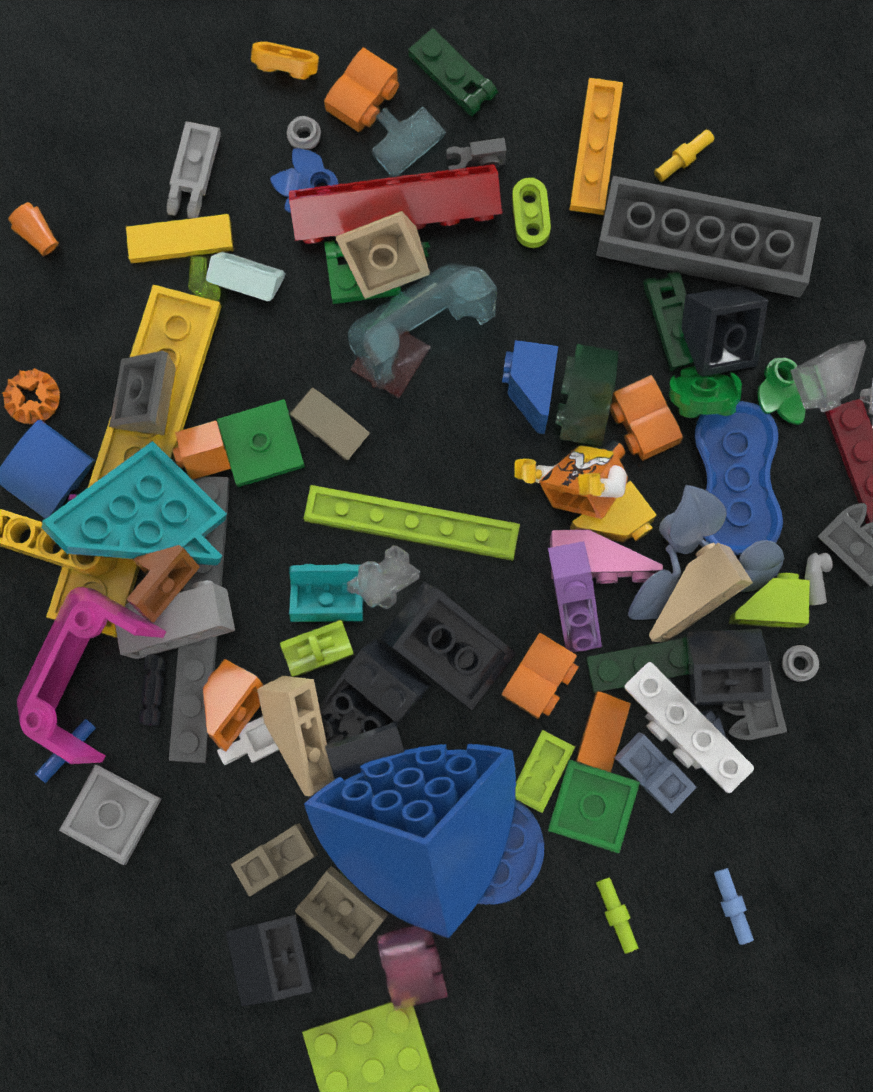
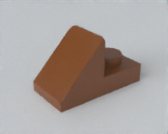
M180 545L138 556L133 561L146 576L126 600L145 619L154 623L200 566Z

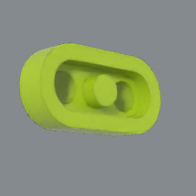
M525 178L514 186L512 194L515 232L518 241L522 245L529 248H537L545 244L550 235L551 224L547 190L541 181L535 178ZM525 196H532L535 201L533 203H526L523 198ZM535 228L539 233L531 236L527 233V230Z

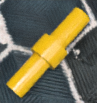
M706 129L690 143L680 145L672 152V157L654 171L656 178L663 182L680 167L686 168L696 160V155L714 141L713 134Z

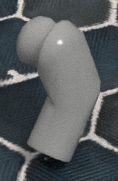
M814 553L807 559L805 580H810L809 605H819L827 602L822 572H829L832 569V559L828 553H821L819 555Z

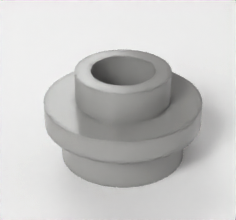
M307 116L295 118L287 128L289 143L294 148L307 150L314 148L321 138L319 124ZM303 131L310 133V136L307 138L298 137Z
M804 645L791 647L782 658L784 673L794 681L803 682L811 679L819 668L818 656L811 648ZM799 657L805 661L804 670L795 668V658Z

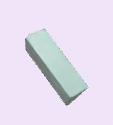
M222 251L211 257L206 281L265 301H271L286 273L282 270Z

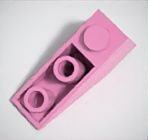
M588 529L552 530L550 547L585 542L592 578H596V583L618 582V577H632V582L644 583L654 573L663 570L662 564Z

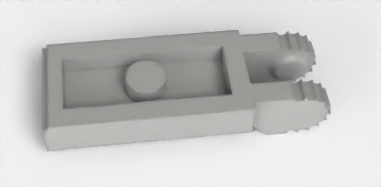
M185 122L169 183L171 190L167 203V214L177 215L180 208L181 194L184 191L191 193L190 203L187 207L188 218H198L202 205V195L205 196L221 135L219 128Z

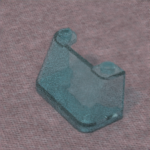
M456 263L446 264L355 321L348 331L349 345L378 389L381 390L394 382L392 364L399 358L400 337L447 307L457 321L463 316H471L476 318L480 325L495 317L497 287L481 268Z

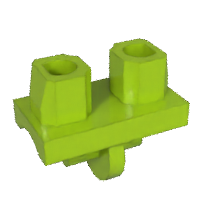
M342 620L280 642L292 677L300 676L354 655Z

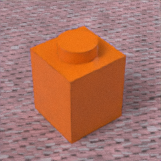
M217 421L175 432L178 447L172 448L176 464L180 468L185 467L188 476L192 480L231 469Z

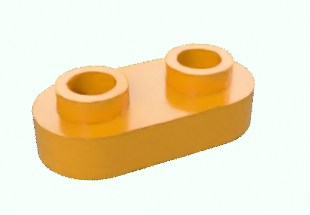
M257 42L252 45L251 61L257 64V68L267 72L281 70L289 72L290 76L297 79H308L310 75L317 73L319 57L312 52L270 42Z

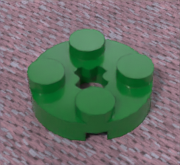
M692 366L681 370L680 377L675 379V376L670 379L669 397L672 403L679 407V413L684 417L694 418L700 414L729 416L736 412V405L741 400L742 383L739 377L730 372V378L720 373L701 376L697 373L696 367Z

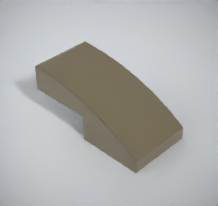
M314 388L307 392L289 414L313 436L319 437L344 460H348L370 434L351 416Z
M299 823L232 863L231 866L250 897L318 856V853Z

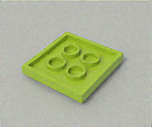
M411 995L302 1032L320 1092H440Z

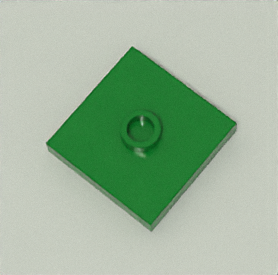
M285 399L217 419L237 488L305 467Z
M569 760L547 831L620 853L640 782Z

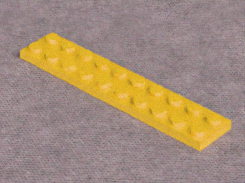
M156 285L152 286L130 357L164 351L169 354L176 367L165 434L158 435L109 427V420L88 488L152 441L168 457L174 460L172 448L178 447L175 432L181 431L184 428L221 310L220 302ZM86 555L85 564L92 563L96 556ZM112 557L109 570L100 576H90L62 567L46 617L55 620L66 596L77 587L95 589L125 607L129 603L126 599L133 591L140 569L133 559ZM108 620L101 633L117 638L115 624Z

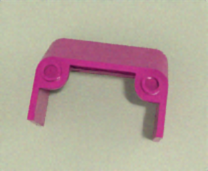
M86 587L74 588L66 596L17 698L20 725L25 735L71 764L100 763L105 758V755L56 725L57 716L55 709L89 639L98 636L103 631L108 620L136 636L164 638L167 632L97 590Z

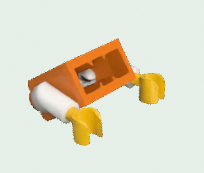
M609 440L601 449L587 446L576 447L561 462L554 466H536V461L532 459H518L515 461L514 476L518 479H523L526 483H540L553 508L603 519L616 498L624 495L628 476L620 461L625 455V450L615 440Z

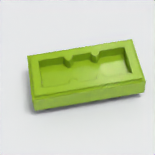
M542 730L516 781L515 799L543 813L575 746Z

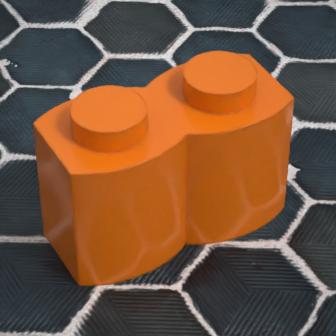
M363 47L324 100L326 111L358 132L365 125L370 127L379 115L380 109H378V106L385 99L390 100L398 89L397 69Z
M652 375L613 392L611 399L613 403L609 404V409L617 424L622 422L628 434L624 438L632 455L638 453L643 461L681 443L683 436Z
M539 633L501 696L539 719L542 712L549 716L560 698L554 694L562 681L568 685L579 666L573 663L577 655L542 633Z

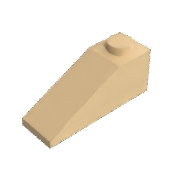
M711 543L696 553L697 558L687 565L649 634L652 641L666 642L671 640L753 583L729 546Z
M281 676L257 689L262 715L268 731L303 794L311 796L334 780L333 771L325 749L327 741L314 679Z

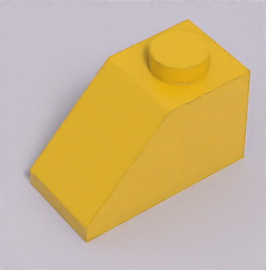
M629 481L626 483L624 495L616 498L603 519L582 514L572 521L570 529H588L613 541L625 542L631 537L637 541L653 529L650 523L653 522L656 514L634 484Z

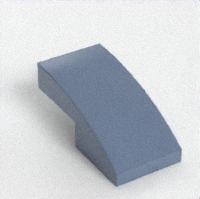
M640 732L614 757L671 814L697 788L672 761L668 760Z

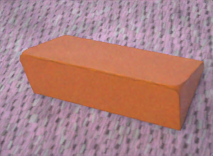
M596 692L576 762L611 772L631 703L603 692Z

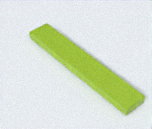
M314 485L310 486L304 514L305 522L512 561L520 524Z

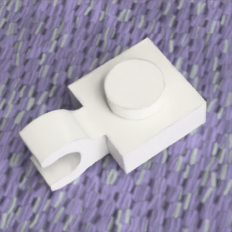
M262 716L248 723L239 734L240 740L232 743L226 752L221 749L217 750L223 764L227 765L245 754H248L251 762L254 763L279 749L268 731Z

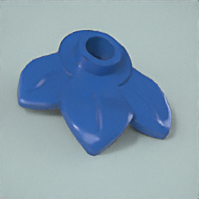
M294 148L292 151L294 168L282 171L270 178L277 192L284 197H288L285 211L290 213L289 191L314 188L319 183H325L328 186L338 184L335 174L330 170L324 169L321 157L307 149Z

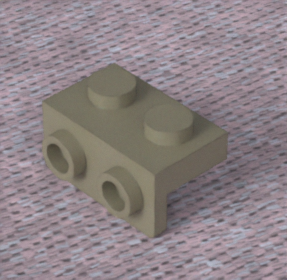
M332 866L295 909V912L308 927L317 930L330 941L336 951L345 954L350 959L355 957L388 916L386 911L368 898Z

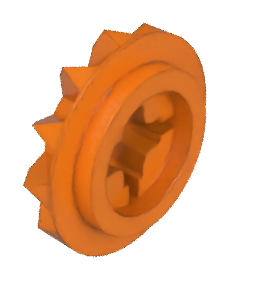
M35 368L29 371L19 370L18 375L13 379H8L6 390L2 392L5 409L11 417L24 424H34L37 420H47L56 411L60 400V392L55 380L48 373ZM35 388H38L35 393L42 403L39 404L37 401L29 400L25 404L26 398L21 389L33 391Z

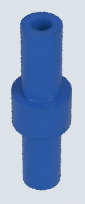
M84 719L71 735L84 742L96 728L88 720ZM53 753L35 775L46 784L67 761Z

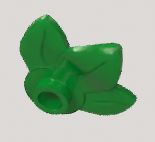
M773 359L766 365L764 370L765 381L758 388L759 405L765 414H770L777 410L778 414L785 421L800 425L805 417V400H815L821 396L818 386L810 375L799 372L798 366L791 359Z

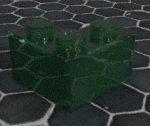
M577 344L575 356H567L561 394L567 395L566 404L559 403L555 421L556 425H562L560 439L602 447L615 387L619 351Z

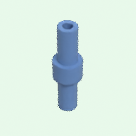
M728 868L714 872L724 900L720 902L725 917H730L739 945L754 941L744 911L747 910L742 895H737Z

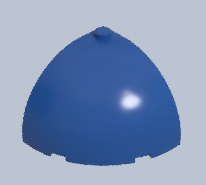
M446 744L405 750L404 753L373 760L361 765L360 773L345 781L338 777L304 803L310 823L320 843L336 866L361 892L394 916L417 927L449 938L485 893L503 855L511 828L515 804L516 775L513 752L507 749L477 744H468L467 750H447Z

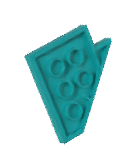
M152 441L43 520L42 529L67 554L134 559L138 556L180 545L197 564L217 566L221 562L222 555L204 537L225 521L227 513Z

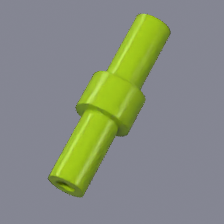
M608 877L596 882L607 908V911L604 912L609 926H614L624 953L626 954L638 949L627 921L630 919L625 904L621 905L611 878Z

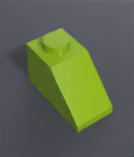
M794 573L777 574V578L771 579L730 616L729 624L803 628L809 624L810 580H799V575Z

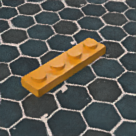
M589 78L570 204L571 211L604 215L623 82Z

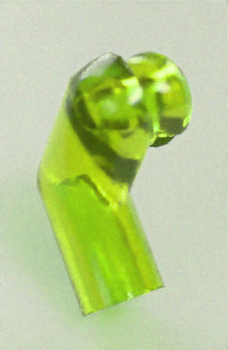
M190 257V291L195 296L218 301L221 294L219 286L206 281L207 258Z

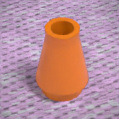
M28 202L18 207L9 216L8 220L12 223L11 229L35 247L42 256L49 254L58 246L59 243L54 238L39 207H33Z

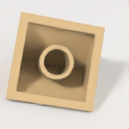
M402 211L336 236L337 243L365 299L429 275V268L417 228Z

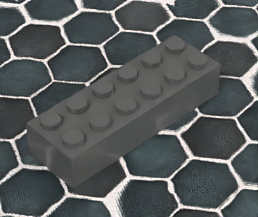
M613 176L596 256L673 272L679 271L682 274L801 297L809 284L821 218Z

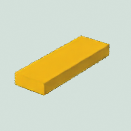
M229 214L126 227L128 254L131 263L234 251Z

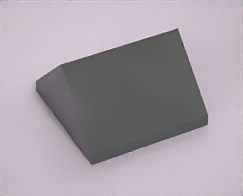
M158 351L121 359L109 427L158 435L165 434L176 367L167 352Z

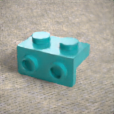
M343 563L339 565L304 564L290 566V622L363 621L364 584L361 565Z

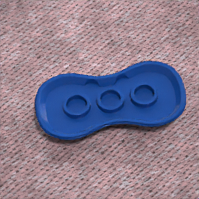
M740 401L736 405V412L729 416L701 414L695 429V440L706 467V491L715 495L726 508V519L722 527L713 535L703 536L709 544L720 543L729 546L735 555H741L747 547L761 540H769L776 543L781 534L783 517L770 480L771 464L778 444V429L771 414H765L759 405Z

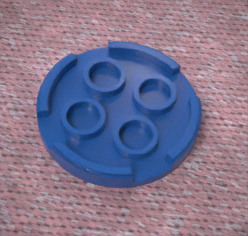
M516 799L511 828L503 855L489 886L478 904L495 905L517 898L533 884L542 867L544 840L541 828L531 811Z

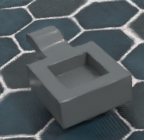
M505 138L470 142V147L448 148L446 150L447 159L457 158L461 161L458 165L449 166V170L495 164L497 169L500 165H505L507 151Z

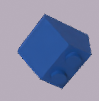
M515 340L514 351H506L502 383H509L508 396L536 432L545 434L558 346Z

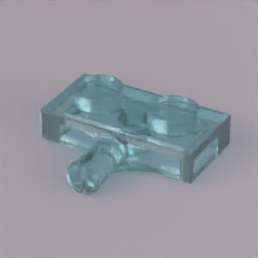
M424 107L420 108L410 118L398 122L388 109L385 108L382 112H379L376 119L389 132L386 138L372 148V155L392 177H397L445 136L446 131Z

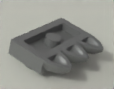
M865 503L854 504L843 510L817 537L871 587L873 585V522L861 528L860 526L866 516L867 505Z
M770 661L771 700L766 703L727 704L722 707L728 713L743 715L744 717L734 723L728 731L735 738L750 741L787 732Z

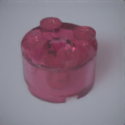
M413 925L387 932L377 937L382 967L385 968L388 980L386 983L395 1010L448 997L443 975L436 976V973L442 969L437 947L429 948L430 944H434L432 932Z

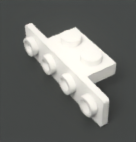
M648 662L625 684V690L648 712L645 716L650 721L647 725L648 729L660 741L666 738L676 748L673 754L685 767L689 768L691 765L695 769L702 767L726 793H731L754 770V766L653 663Z

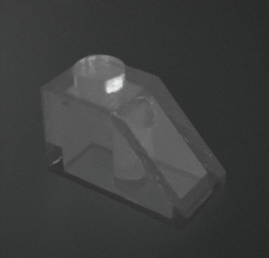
M864 340L839 344L791 370L804 409L820 407L821 412L832 410L841 405L840 400L854 392L866 349Z

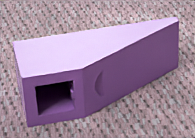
M585 542L548 548L565 648L571 652H578L602 647L592 573Z

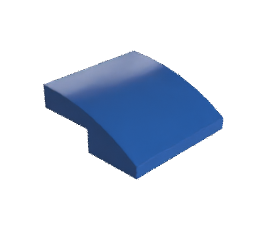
M37 420L0 466V485L46 519L61 508L71 490L79 488L95 460L42 420Z

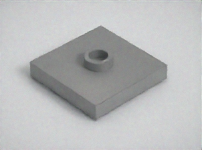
M95 764L59 831L118 863L126 865L157 809L161 798Z

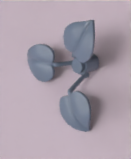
M685 486L681 502L675 513L666 516L659 526L660 533L669 543L665 550L670 555L673 573L668 570H660L644 582L630 606L629 618L633 620L658 619L681 576L676 553L689 554L697 548L698 544L702 547L708 545L709 543L703 539V536L715 534L722 527L726 519V508L715 495L694 486ZM761 540L753 543L742 552L739 562L753 583L741 592L758 590L777 575L785 558L782 549L775 542Z

